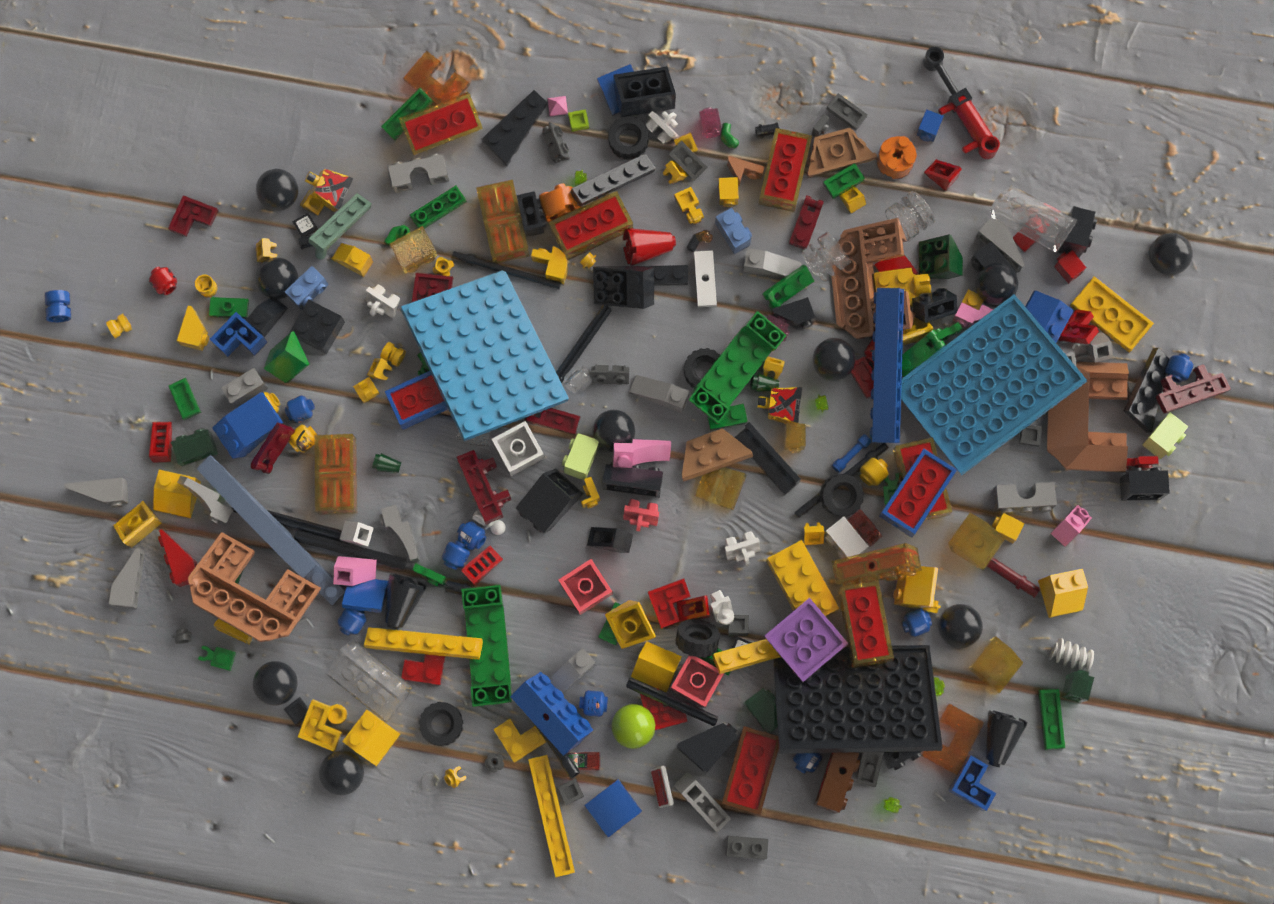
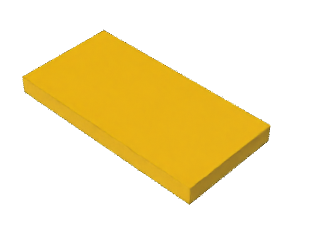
M1095 276L1070 304L1074 310L1091 311L1094 317L1090 322L1129 353L1154 324Z

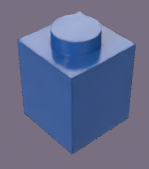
M926 109L916 136H919L923 141L934 142L944 116Z

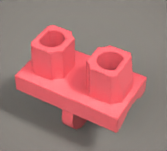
M630 499L628 505H625L623 520L630 521L631 525H637L636 531L640 532L641 526L649 528V525L657 526L659 519L657 504L648 503L647 509L639 508L640 502L638 500Z

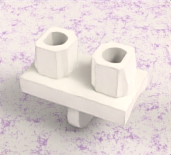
M652 111L649 114L651 118L646 123L647 128L654 133L660 126L663 131L657 138L665 145L672 139L678 138L679 135L669 126L671 124L675 128L678 125L675 121L677 115L674 112L668 114L664 111L661 114L665 118L663 120L657 113Z
M378 284L373 289L368 287L365 301L368 302L367 306L371 308L370 315L375 316L377 313L384 315L385 313L393 318L396 315L400 298L395 294H391L387 299L384 297L386 290Z
M751 531L742 535L743 542L740 543L736 542L735 537L725 539L727 561L736 559L737 562L744 560L745 565L750 564L749 558L755 557V553L761 551L759 538H755Z
M721 590L710 594L712 599L710 605L715 621H719L722 625L731 624L734 620V613L729 596L724 597Z

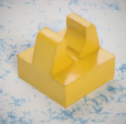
M669 161L665 165L666 168L663 171V175L668 176L670 173L672 175L671 180L668 181L669 184H674L688 177L686 171L676 161Z
M265 238L256 243L257 262H264L269 258L277 257L276 253L270 252V249L277 247L276 243L270 242L269 239Z
M768 356L763 367L764 375L767 376L768 372L772 370L775 372L774 379H778L782 373L785 361Z
M374 358L367 376L373 379L387 380L388 377L383 375V370L391 371L392 367L387 363L388 361L382 358Z
M370 377L353 386L363 403L380 394Z
M816 522V526H809V523H806L804 527V545L824 544V526H821L819 522Z

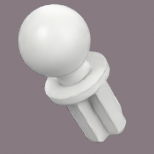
M476 510L472 516V519L483 525L484 529L490 527L491 532L495 535L503 534L506 529L504 522L501 520L485 524L479 510Z

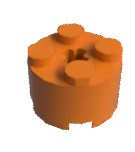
M896 136L885 140L880 147L877 157V166L883 175L892 177V179H900L907 176L915 163L917 156L916 148L909 138L905 136Z
M563 183L554 187L555 190L539 195L540 205L549 224H555V220L559 219L564 221L579 214L578 210H582V207L578 205L570 193L573 187H566Z

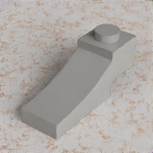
M180 476L177 483L187 488L196 496L205 509L203 513L209 516L208 520L219 524V522L227 523L233 509L217 502L220 494L187 477Z
M397 505L382 508V514L379 515L381 525L397 533L405 545L412 563L420 561L411 524L408 521L402 523Z

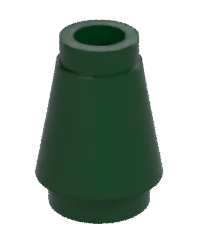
M758 373L751 378L750 389L755 390V392L771 391L772 388H779V380Z
M383 453L375 454L372 468L377 469L376 471L399 473L401 462Z

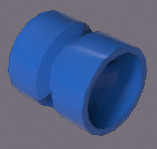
M64 290L46 292L44 294L45 305L48 306L45 309L46 320L55 323L71 320V308L68 307L70 305V293Z

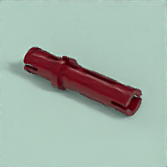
M993 556L985 564V567H988L1014 584L1016 589L1023 590L1033 598L1040 591V587L1027 580L1025 575L1021 576Z

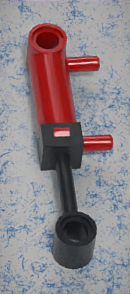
M939 47L929 48L924 58V67L929 71L937 70L952 94L947 105L938 109L939 114L944 115L951 110L953 113H957L974 140L962 147L963 153L966 154L978 147L979 155L982 158L992 159L1000 147L999 140L992 135L973 105L972 96L967 88L958 91L942 66L944 59L943 50ZM930 57H935L938 61H932ZM985 145L992 146L993 150H988Z

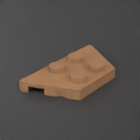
M851 128L814 137L807 176L811 178L847 168L854 163L859 165L877 160V154L873 153Z
M723 428L688 440L686 442L682 480L684 482L752 458V451Z

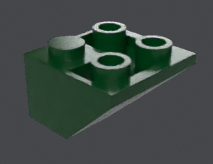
M948 234L919 241V275L928 274L930 279H951L963 276V257L952 235Z

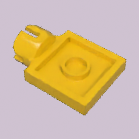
M912 268L874 273L876 290L877 288L904 289V291L909 293L910 307H912V298L918 297L922 293H931L929 275H915L912 272Z

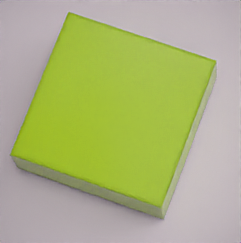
M586 109L568 112L571 132L590 129Z

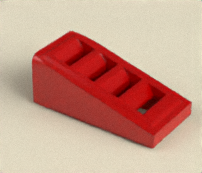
M152 422L149 458L153 463L171 462L172 422ZM157 430H166V432H157Z
M490 545L461 571L476 585L503 561V558ZM488 553L496 559L494 562L487 556ZM482 558L490 564L488 567L481 561ZM477 563L484 569L482 572L475 566ZM473 568V570H474L478 575L475 577V576L469 571L470 569Z

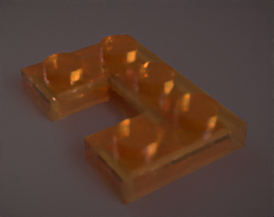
M426 51L404 76V81L416 90L421 88L434 101L433 103L439 107L456 102L470 86V83L456 72L453 73L444 85L439 83L431 76L439 68L441 61Z
M949 703L939 721L956 730V733L948 747L942 744V751H923L922 757L958 775L984 722Z

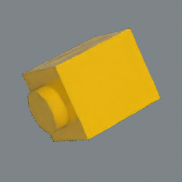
M738 177L719 178V205L724 207L738 205Z
M1003 513L1000 517L996 516L994 519L992 533L1013 544L1017 540L1024 523Z

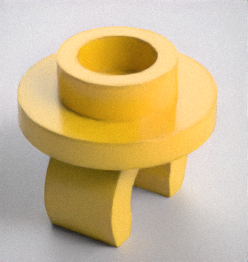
M461 767L445 771L444 780L448 786L456 788L459 786V783L466 779V776L460 778L456 774L462 769Z

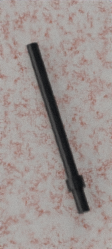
M454 251L452 254V258L464 261L467 265H477L498 272L503 270L508 275L559 290L561 287V282L480 259L470 253L467 255Z
M882 443L875 450H870L861 461L844 474L854 476L870 458L878 459V456L889 449L888 445ZM818 493L794 512L795 515L800 518L820 502V494Z

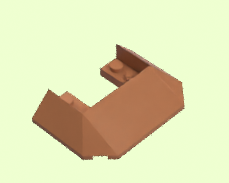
M899 218L846 229L840 235L841 238L837 244L832 246L829 251L836 324L856 339L873 336V331H875L876 323L873 322V314L876 312V304L874 303L876 287L873 263L904 256L903 242L907 240ZM904 291L903 330L912 328L915 313L910 310L909 293Z
M1076 362L1077 369L1087 379V382L1048 411L1047 451L1066 470L1126 472L1128 453L1127 433L1088 432L1089 399L1127 400L1128 365L1127 363Z
M221 532L188 577L193 604L259 642L289 636L321 588L287 569L267 599L261 598L235 583L238 576L254 556L255 551Z

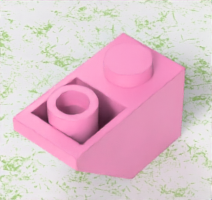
M1077 505L1051 534L1065 547L1082 531L1092 517L1089 516L1085 509Z
M338 556L334 565L333 584L354 586L376 579L377 560Z

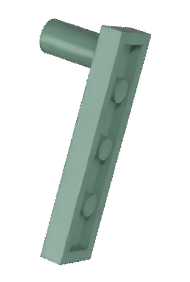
M356 193L309 238V243L316 248V258L324 259L327 249L371 208L372 203Z

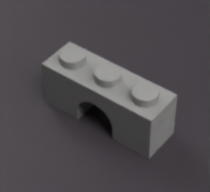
M431 154L427 158H413L409 162H395L392 166H388L395 193L412 190V179L419 173L428 175L431 185L449 181L443 154Z
M1102 332L1097 333L1089 345L1072 342L1058 345L1076 367V361L1081 359H1091L1096 363L1113 358L1111 340Z
M1055 482L1035 483L1032 486V497L1030 499H1024L1018 495L1016 484L996 485L993 489L995 511H1001V514H1011L1013 510H1020V513H1030L1032 509H1040V512L1052 511L1051 508L1057 505Z

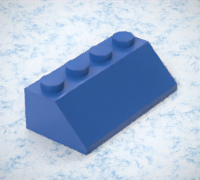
M1036 290L1033 291L1025 306L1055 343H1057L1074 311L1061 300Z

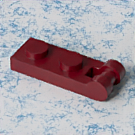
M808 195L805 197L789 241L790 245L807 250L824 201H816ZM811 206L816 209L814 212L808 211V207Z
M549 408L541 411L540 418L535 417L536 414L524 419V421L530 424L576 435L581 417Z
M277 422L253 458L251 469L261 470L265 474H270L274 463L289 442L290 436L295 433L294 429Z

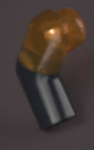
M707 230L695 233L686 248L691 252H695L700 242L710 243L713 235Z

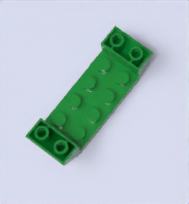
M756 311L699 381L688 400L715 423L719 424L730 410L729 406L769 354L777 349L787 335Z
M501 585L461 589L467 637L482 638L483 640L480 660L469 659L472 707L512 703V698L510 697L512 695V684Z

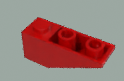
M162 529L159 530L160 536H158V540L166 552L164 559L166 564L170 565L172 572L169 575L172 583L179 587L188 585V577L198 565L197 561L167 532Z

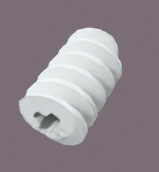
M1059 638L1051 650L1049 660L1056 656V663L1063 659V666L1071 662V669L1078 665L1079 672L1086 668V674H1088L1093 664L1094 651L1090 649L1086 653V647L1083 646L1079 649L1078 644H1074L1071 647L1070 641L1064 644L1063 638Z

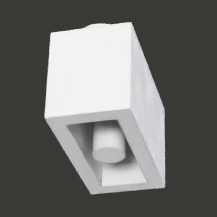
M842 517L824 533L826 535L825 540L831 547L833 545L838 550L837 554L842 561L849 562V559L858 557L869 547L845 517Z

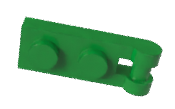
M802 265L764 291L762 295L765 300L769 301V307L772 310L781 306V304L814 282V279L807 266Z
M935 330L929 332L923 339L902 354L903 377L946 345L943 340H939ZM929 341H931L934 344L933 348H930L927 343Z

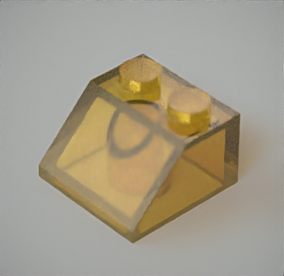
M423 226L390 243L394 256L405 274L415 272L420 265L424 263L429 264L438 256Z
M970 512L948 542V545L953 553L979 569L984 570L1005 541V538L986 521Z
M995 636L988 642L968 669L996 692L1000 693L1023 662L1008 645Z

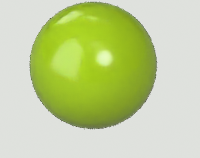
M638 704L623 706L615 713L612 719V734L615 740L626 748L637 749L645 746L651 741L655 733L656 725L653 715L648 709Z

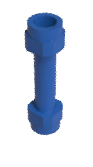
M863 434L857 440L858 443L841 459L838 458L831 465L837 473L843 471L846 468V464L860 450L866 449L872 443V440L866 434Z

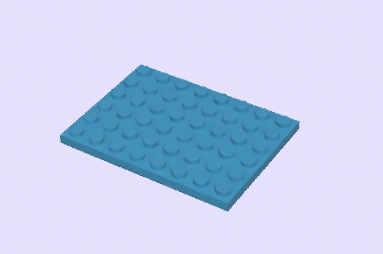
M505 271L493 273L401 306V312L463 441L568 401L569 397Z
M1014 294L903 377L901 400L962 476L1084 385L1087 379Z

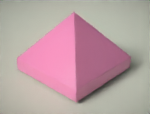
M566 96L547 98L550 116L568 114Z

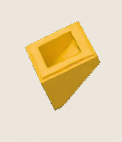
M856 187L839 195L850 213L866 205L864 195Z
M309 190L300 206L318 216L324 205L310 195L311 190Z

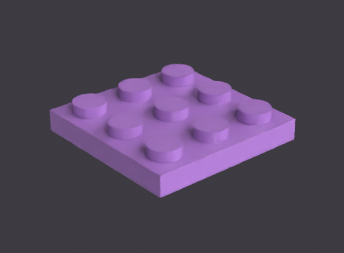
M810 598L764 636L802 682L848 644Z

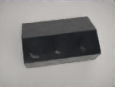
M667 66L613 75L616 101L621 117L675 109L676 92Z
M610 462V464L605 466L602 480L603 490L660 498L663 472L655 467H649L648 470L641 469L639 465H633L632 468L613 467V462Z

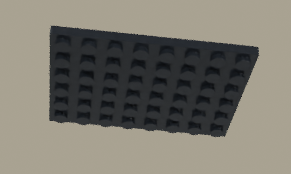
M930 645L887 646L889 656L880 657L872 661H857L854 646H845L804 682L798 678L782 657L773 659L779 754L942 751L943 746Z

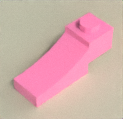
M961 303L953 321L959 322L962 328H970L971 325H974L993 309L982 304L980 309L977 310Z
M633 439L632 443H614L613 467L632 468L633 465L645 462L670 461L671 441Z

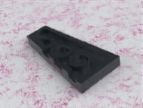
M533 90L481 139L482 142L508 166L511 158L520 148L522 141L529 134L533 124L537 122L546 108L547 101Z
M1159 348L1152 349L1123 410L1146 433L1153 430L1159 405L1156 396L1162 393L1163 386L1161 380L1166 376L1165 368L1170 359Z

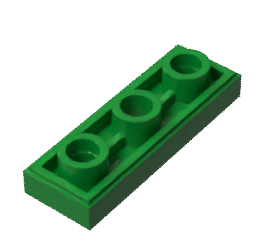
M455 185L409 216L419 231H422L467 201L457 185Z

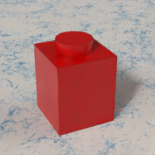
M1073 250L1068 254L1066 252L1061 254L1056 259L1058 262L1054 266L1068 284L1080 276L1087 268Z

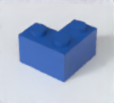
M237 312L210 338L211 342L227 357L240 344L254 356L267 344L266 339Z
M972 755L967 756L948 791L976 808L987 811L996 793L979 782L989 765Z

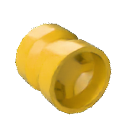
M202 274L195 280V287L203 297L208 298L216 294L218 290L217 284L209 275Z
M123 313L117 316V320L111 319L106 322L108 329L115 339L121 336L123 331L129 332L132 330L128 319Z
M388 342L384 346L380 358L386 361L389 360L392 365L398 367L406 355V350L396 348L393 343Z

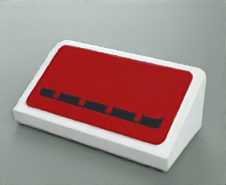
M665 766L651 769L650 772L658 807L672 806L674 802Z

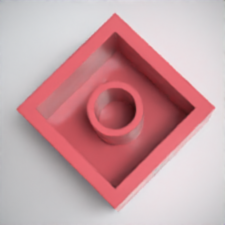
M592 559L559 579L560 585L580 615L613 595L611 588Z
M688 656L672 684L671 690L705 708L724 673L719 674L716 667L698 657Z

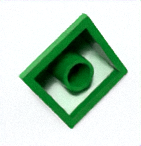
M294 331L290 332L270 350L264 366L266 371L284 383H289L310 365Z

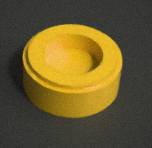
M332 705L327 718L333 724H342L347 719V710L342 705Z

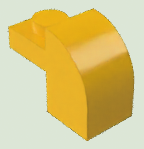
M554 246L551 253L543 248L533 249L531 254L532 261L548 265L545 273L546 278L565 284L568 273L565 254Z

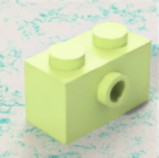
M1169 412L1142 445L1161 460L1165 455L1170 456L1176 449L1174 444L1176 442L1179 444L1186 436L1184 432L1188 426Z
M580 433L577 434L576 439L572 438L569 445L571 450L569 456L565 455L562 462L564 473L581 480L586 479L599 448L598 440Z

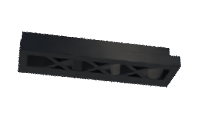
M748 422L745 428L734 438L752 451L754 462L781 492L786 495L799 484L801 478L755 427Z

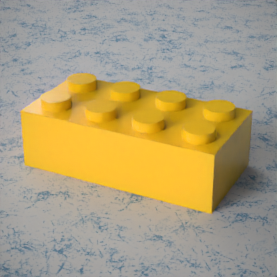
M802 540L767 558L766 562L793 611L808 598L815 603L826 617L840 609Z

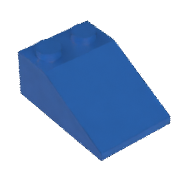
M260 392L225 415L212 429L233 459L246 457L268 437L277 422L283 424V421L264 393Z

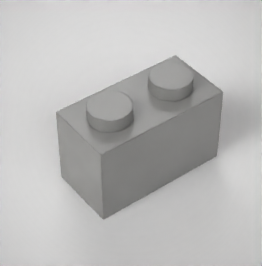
M255 368L221 387L235 408L268 389Z

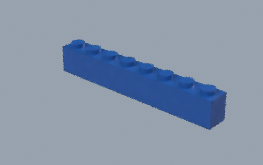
M877 288L874 293L876 312L873 314V322L876 325L875 331H873L875 350L872 352L874 369L872 370L871 377L872 381H874V388L871 390L873 408L870 411L873 427L870 428V438H872V442L900 443L904 289Z

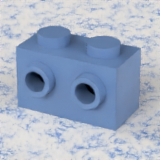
M730 208L716 216L715 224L732 252L736 254L750 246L752 234L748 227L744 228L741 223L742 218L740 214L734 212L733 208Z
M311 266L285 293L302 311L308 299L313 301L318 294H321L326 289L328 283Z

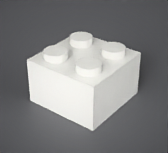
M526 421L492 438V442L511 476L545 459Z

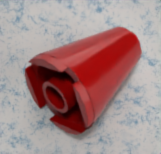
M627 228L623 231V241L626 240V247H623L626 262L630 266L671 252L676 247V238L670 232Z

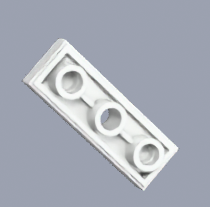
M713 250L695 251L698 308L717 307ZM708 278V281L704 282L702 279Z

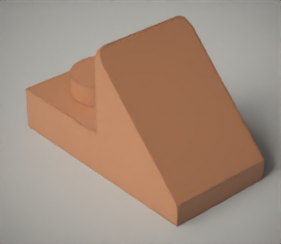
M732 156L728 157L727 166L733 177H738L739 187L743 175H747L748 178L757 180V178L762 180L764 166Z

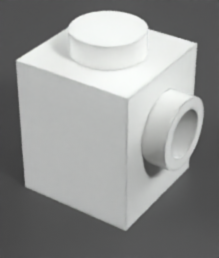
M345 521L340 540L354 545L368 546L373 527L359 522Z

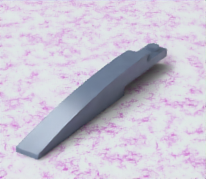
M211 455L200 464L197 470L294 571L302 578L320 587L319 593L331 605H334L345 593L346 589L342 585L333 584L334 578Z

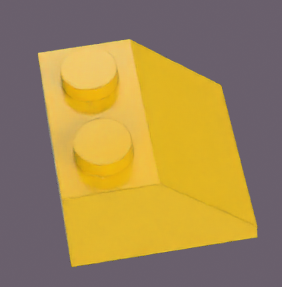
M159 469L154 485L153 510L191 519L197 498L192 492L177 482L180 476L187 477L201 484V481L195 477Z
M912 565V568L897 571V585L893 593L894 605L912 609L933 607L938 568Z
M1083 569L1054 574L1038 580L1048 618L1083 611L1088 591Z
M366 709L342 742L377 766L401 734Z

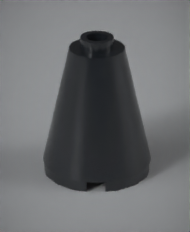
M398 574L389 575L384 619L387 627L398 630L399 627L403 628L427 588L426 584L420 581L416 584L412 578Z
M989 710L986 740V760L989 761V765L1000 767V765L1006 764L1028 722L1021 718L1016 720L1013 715Z

